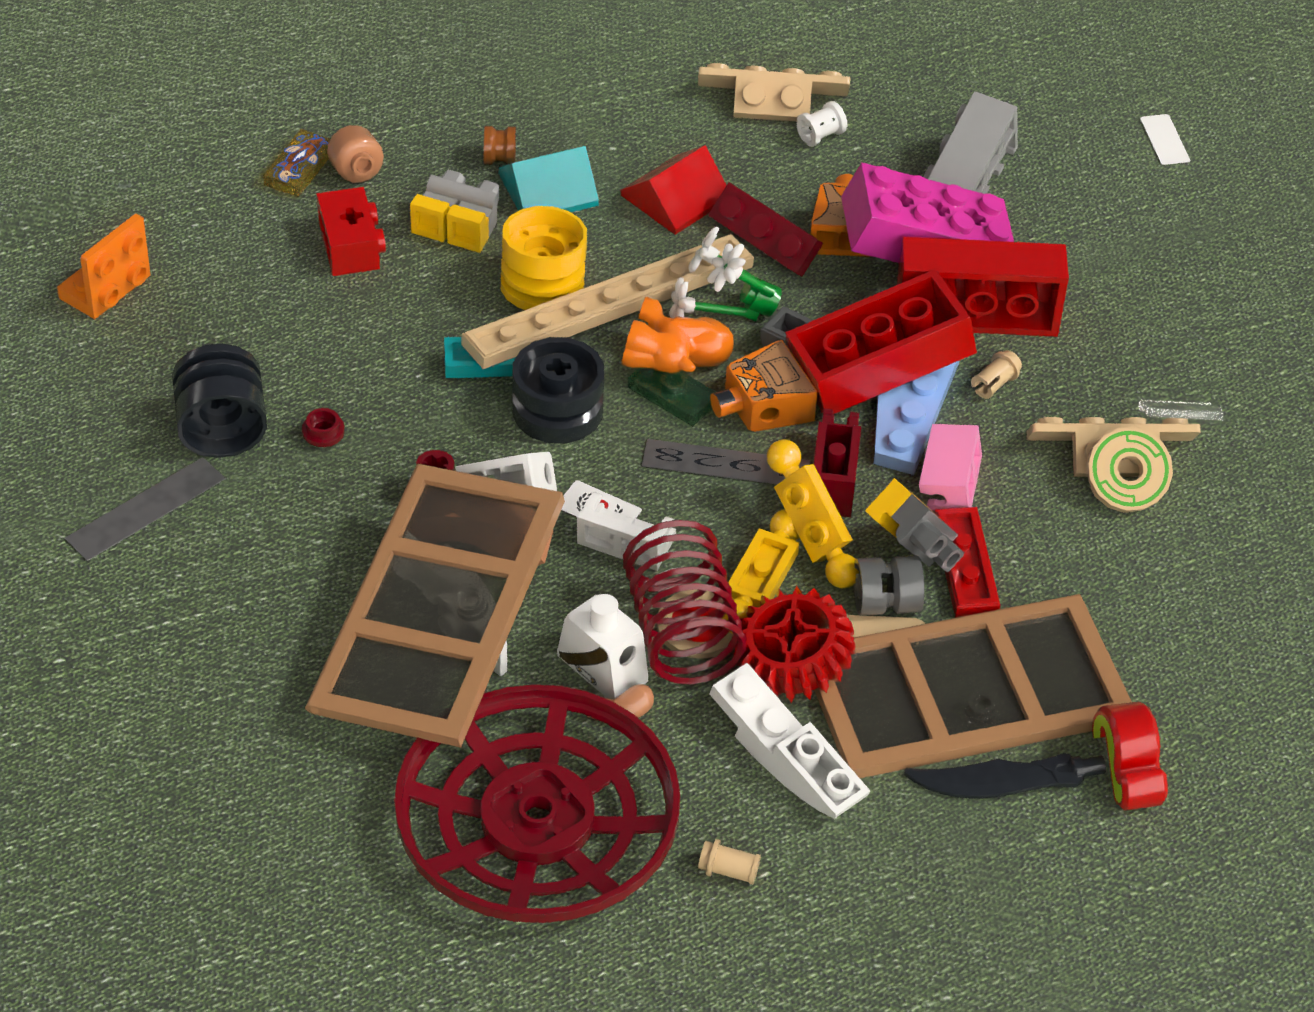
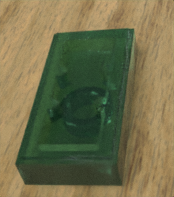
M638 368L628 377L629 389L692 427L712 410L710 396L712 393H716V391L682 371L668 373L651 368Z

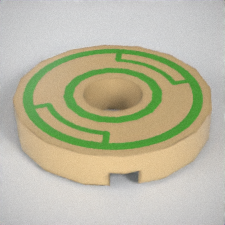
M1137 427L1117 428L1103 435L1090 450L1086 463V475L1088 476L1090 488L1094 496L1106 507L1123 513L1142 511L1156 504L1169 489L1173 475L1172 460L1164 443L1151 432ZM1131 459L1138 464L1140 475L1137 480L1128 481L1120 476L1118 465L1121 460Z

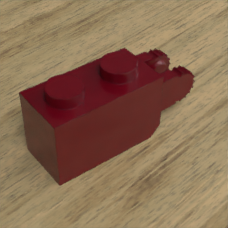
M824 409L822 422L819 421L814 466L840 516L851 518L861 426H858L859 413L850 412V416L847 417V424L834 423L835 416L833 415V410Z

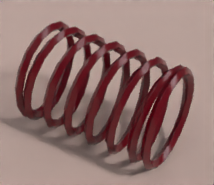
M671 520L660 522L644 529L629 542L624 551L623 568L626 572V578L630 581V593L634 597V609L639 614V626L643 630L644 644L648 647V660L650 661L651 669L658 677L671 683L690 685L708 682L724 675L743 656L746 650V636L742 632V621L737 615V604L732 599V588L727 582V571L722 565V555L717 547V538L710 528L695 521ZM677 526L692 527L702 532L706 537L704 539L700 536L687 534L664 535L646 542L633 552L636 545L643 538L665 528ZM680 540L696 542L709 551L708 553L690 550L670 551L653 557L637 570L634 569V564L642 553L665 542ZM688 556L704 560L697 567L672 568L658 573L652 578L642 575L654 564L670 558ZM683 574L678 577L668 578L673 575ZM702 575L710 577L706 584L692 583ZM716 581H717V583L719 584L718 587L714 586V584L716 583ZM697 589L696 592L684 598L659 601L663 597L679 591ZM646 591L659 592L651 599L644 597ZM706 591L714 593L713 598L709 601L697 599ZM721 598L723 599V604L718 602ZM702 606L689 614L673 618L665 617L667 614L683 608ZM651 607L664 608L655 616L648 613ZM710 608L719 610L718 614L714 617H698L706 613ZM725 615L728 616V620H725V619H722V618H723ZM656 624H670L660 632L653 630ZM713 626L723 627V630L716 637L700 646L685 650H665L662 648L666 641H680L696 637ZM698 627V628H696V629H694V630L680 633V632L685 631V630H687V629H689V628ZM730 631L733 633L728 646L719 655L704 663L688 667H671L663 664L658 659V654L665 657H687L699 654L715 646ZM737 645V651L732 660L720 669L706 675L689 678L671 675L690 674L706 670L721 662Z

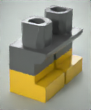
M895 478L865 510L876 522L895 536L902 546L913 555H918L920 560L928 567L935 561L943 570L948 572L964 556V552L953 543L958 534Z

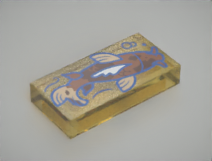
M300 129L263 175L264 186L299 197L329 160L327 150L330 138Z

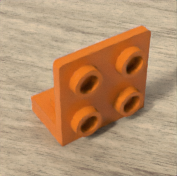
M134 214L82 254L80 258L82 268L57 286L59 299L95 320L107 309L114 307L121 298L136 286L144 283L151 275L144 218Z

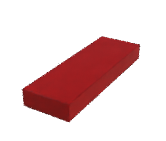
M977 507L935 509L934 513L958 534L953 543L964 552V556L950 571H945L955 618L999 610L1001 605Z

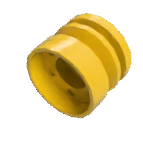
M553 206L525 208L508 217L503 225L501 292L507 301L520 309L527 310L584 289L587 228L582 220L567 210Z

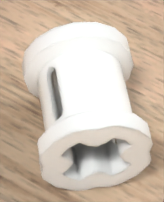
M829 101L823 105V109L812 114L803 113L797 117L798 133L808 146L814 147L826 136L833 133L835 135L844 133L847 130L846 115L838 103Z

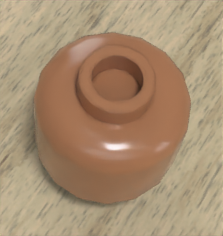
M358 125L343 127L331 137L328 143L327 154L330 163L338 174L352 183L368 181L379 172L383 165L384 154L381 145L366 128Z

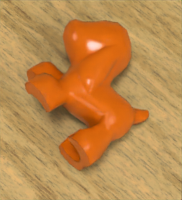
M645 297L638 319L647 322L648 325L641 321H633L627 337L622 365L631 368H651L668 373H676L681 370L693 372L696 367L719 366L726 362L734 347L733 334L723 323L710 317L696 319L680 316L675 318L665 317L660 302Z

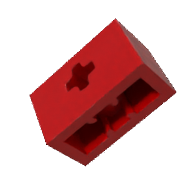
M364 187L317 193L318 223L332 276L379 270V253L386 252L385 237L382 228H375L378 225L375 202H368Z

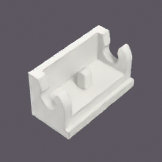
M593 492L582 511L580 510L577 515V544L623 559V553L629 542L644 529L653 526V524L604 508V504L600 503L602 494ZM666 516L662 520V522L671 521L675 519ZM672 527L665 528L646 536L636 545L633 552L648 541L664 535L676 534V529ZM673 541L649 548L638 557L635 564L642 566L651 558L668 552ZM662 562L654 564L650 569L658 571Z

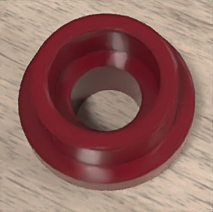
M318 408L311 411L302 425L303 438L306 442L316 447L333 446L340 442L345 434L343 420L337 412L329 408Z

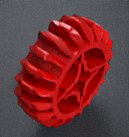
M796 586L792 594L785 595L778 588L776 598L770 600L762 595L760 607L748 606L747 618H740L742 621V632L746 636V650L736 665L741 667L748 663L777 697L785 693L786 698L792 703L796 694L803 693L810 700L812 690L819 688L827 693L828 681L841 682L842 670L851 669V655L855 654L854 650L856 648L853 637V624L847 618V613L842 605H835V601L830 594L820 598V594L813 588L806 595H803L802 591Z

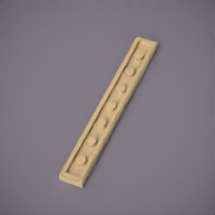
M732 234L714 240L711 246L720 251L719 255L722 256L726 244L730 243L734 248L741 243ZM702 245L462 333L461 345L482 369L516 357L520 350L534 341L548 337H570L639 311L645 297L658 300L659 302L671 299V293L675 291L676 282L680 277L684 279V282H688L687 292L708 285L710 283L707 281V278L716 267L702 259L695 272H689V264L695 256V252L702 248ZM744 247L739 258L745 259L746 262L742 268L747 270L753 267L754 256Z

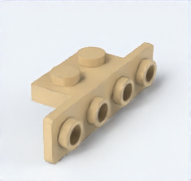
M711 63L707 67H699L698 86L735 89L733 115L735 118L797 122V117L800 114H810L811 94L848 96L850 77L842 76L841 73L836 71H823L820 75L805 74L803 70L796 68H787L782 70V72L767 71L766 68L761 66H747L743 70L729 69L728 65L721 63Z
M1044 417L1038 419L1037 423L1032 424L1027 430V440L1072 441L1074 477H1088L1086 475V463L1090 450L1103 435L1117 428L1137 427L1151 432L1161 441H1192L1201 432L1200 424H1188V419L1182 417L1163 419V424H1146V419L1142 417L1124 418L1121 420V424L1105 423V419L1101 417L1082 418L1079 420V423H1063V419L1059 417ZM1123 459L1119 462L1118 472L1121 477H1139L1140 469L1135 461Z

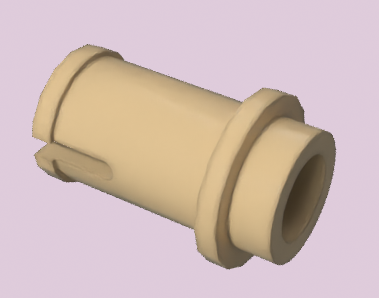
M1009 350L995 353L992 357V362L971 379L972 388L983 382L975 390L976 394L984 399H989L1007 381L1017 379L1022 368L1020 358Z
M715 839L714 843L705 841L698 869L705 870L706 876L711 877L712 873H717L749 882L748 884H754L761 855H754L720 845L721 840Z

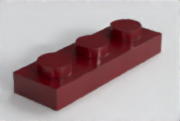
M728 182L708 216L801 277H803L824 244L730 182Z

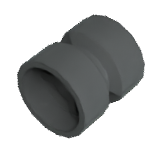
M918 555L893 556L890 563H885L881 557L855 559L854 566L859 571V574L856 575V583L853 585L858 615H881L886 612L888 607H891L897 614L922 612L924 605V576L922 563ZM882 578H887L888 592H882Z

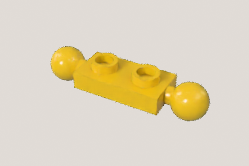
M786 439L774 442L767 451V463L773 471L783 474L785 477L783 481L774 486V489L788 516L791 518L793 526L812 563L827 559L828 562L825 568L827 580L837 588L853 586L856 583V575L859 574V571L854 566L855 558L843 553L841 549L853 541L818 471L814 464L804 465L799 468L801 452L794 442Z
M785 509L776 512L771 518L770 532L758 529L728 582L732 588V599L737 604V615L739 618H747L748 606L760 607L762 595L770 600L775 597L778 588H780L798 555L799 542L797 540L800 537ZM725 615L722 619L728 620V616Z

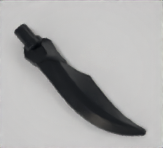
M1062 753L1051 758L1034 760L1030 763L1013 762L998 758L953 768H906L904 775L918 785L939 794L977 799L1002 797L1054 786L1075 788L1084 781L1085 777L1105 774L1106 764L1102 755L1081 759L1080 756L1072 757L1070 754Z

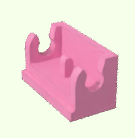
M932 424L919 489L920 493L929 495L939 494L946 499H929L927 506L931 510L972 507L982 459L978 425Z

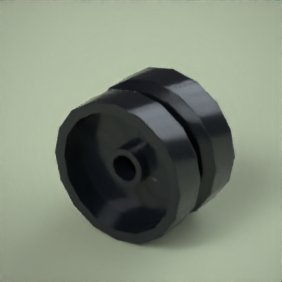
M548 337L537 340L519 351L513 361L512 375L513 418L519 429L533 439L546 443L560 444L584 439L595 431L603 418L604 363L598 352L585 342L568 337Z

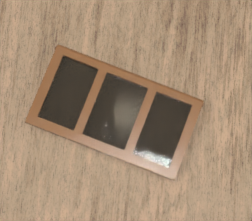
M417 464L305 709L314 715L461 748L564 505L563 493Z
M1080 594L854 637L856 648L854 650L855 654L851 655V669L842 670L841 682L829 680L827 693L819 688L814 689L841 758L859 778L1092 731L1093 717L1100 707L1132 702Z

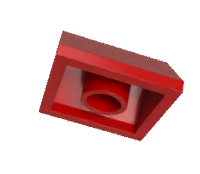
M706 145L678 154L621 189V196L676 235L709 214L727 185Z

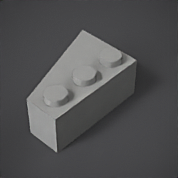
M974 91L968 104L963 103L960 106L955 118L956 127L951 135L946 134L939 148L940 157L935 165L930 164L924 178L948 185H958L964 189L987 194L990 188L987 184L992 174L999 176L1004 169V164L999 162L1005 153L1013 155L1018 149L1017 106Z

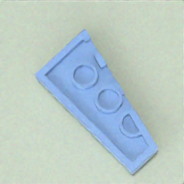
M959 361L878 395L873 464L911 475L915 474L928 442L932 424L936 422Z

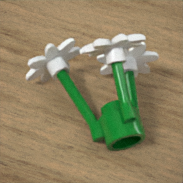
M714 227L703 239L702 248L695 252V256L689 264V272H695L703 259L716 267L707 278L709 283H714L715 291L719 292L725 281L733 284L736 279L745 282L740 293V301L745 303V308L697 302L693 297H686L688 282H684V279L680 277L676 282L675 291L671 293L674 305H672L669 311L670 317H684V313L693 314L694 310L742 316L754 322L758 319L759 314L770 317L779 305L782 295L781 287L757 278L743 270L742 266L746 261L743 258H739L744 249L743 244H738L733 248V245L728 243L723 250L722 256L719 255L720 251L711 246L720 229Z

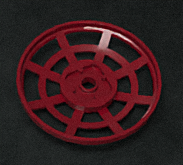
M533 684L505 687L484 693L464 739L472 753L466 756L453 770L445 782L443 790L416 782L422 766L430 754L441 744L438 742L417 737L405 755L397 776L394 798L397 831L406 854L418 872L437 891L459 905L486 916L513 922L548 923L572 920L597 913L624 900L643 886L661 866L673 845L679 824L680 788L676 769L667 749L655 733L633 713L613 701L587 691L564 686ZM549 708L545 733L515 734L489 743L475 723V721L483 717L508 710ZM451 709L438 718L447 719ZM567 711L584 714L602 721L623 733L632 743L611 759L591 744L573 737L564 736ZM542 749L539 762L523 763L509 769L499 757L502 754L517 750ZM563 751L578 756L596 766L598 770L582 780L571 770L558 765L560 752ZM644 756L653 765L662 785L665 800V814L637 816L634 791L624 772ZM480 766H483L493 779L487 786L482 800L458 795L466 779ZM612 783L621 802L622 817L594 816L593 795ZM411 799L439 808L440 833L449 851L448 853L427 860L423 858L412 834L409 813ZM536 807L546 809L550 814L541 819H534L529 817L526 812ZM453 812L480 818L485 837L462 847L454 830ZM662 833L659 845L651 859L636 875L621 886L606 874L623 857L634 834ZM591 834H617L618 838L611 850L597 864H594L580 851ZM499 852L506 858L518 862L514 880L494 874L476 861ZM563 860L577 874L574 877L556 882L534 883L538 865L552 864ZM462 867L468 874L484 884L501 891L510 892L508 904L502 905L489 902L466 893L442 878L440 874ZM587 884L601 894L597 898L570 906L543 909L527 908L530 895L561 894L579 889Z

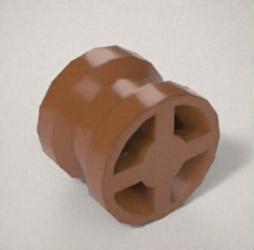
M485 126L484 165H492L495 161H504L507 165L514 163L516 159V127L508 126L505 130H496L493 126Z

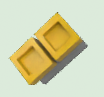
M449 169L442 177L431 175L427 182L425 193L423 195L417 194L410 203L411 233L444 242L447 238V244L481 253L497 224L499 185L487 180L480 182L477 187L466 185L465 177L461 173Z

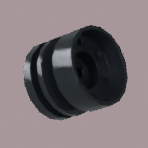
M223 343L210 344L187 352L177 361L172 372L178 437L187 449L202 456L214 458L231 457L251 450L262 440L267 430L260 364L251 353L239 346Z

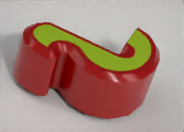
M1139 701L1100 707L1093 717L1092 733L1093 738L1106 737L1113 794L1117 805L1124 811L1163 805L1168 794L1167 775L1160 768V738L1156 719L1148 706Z

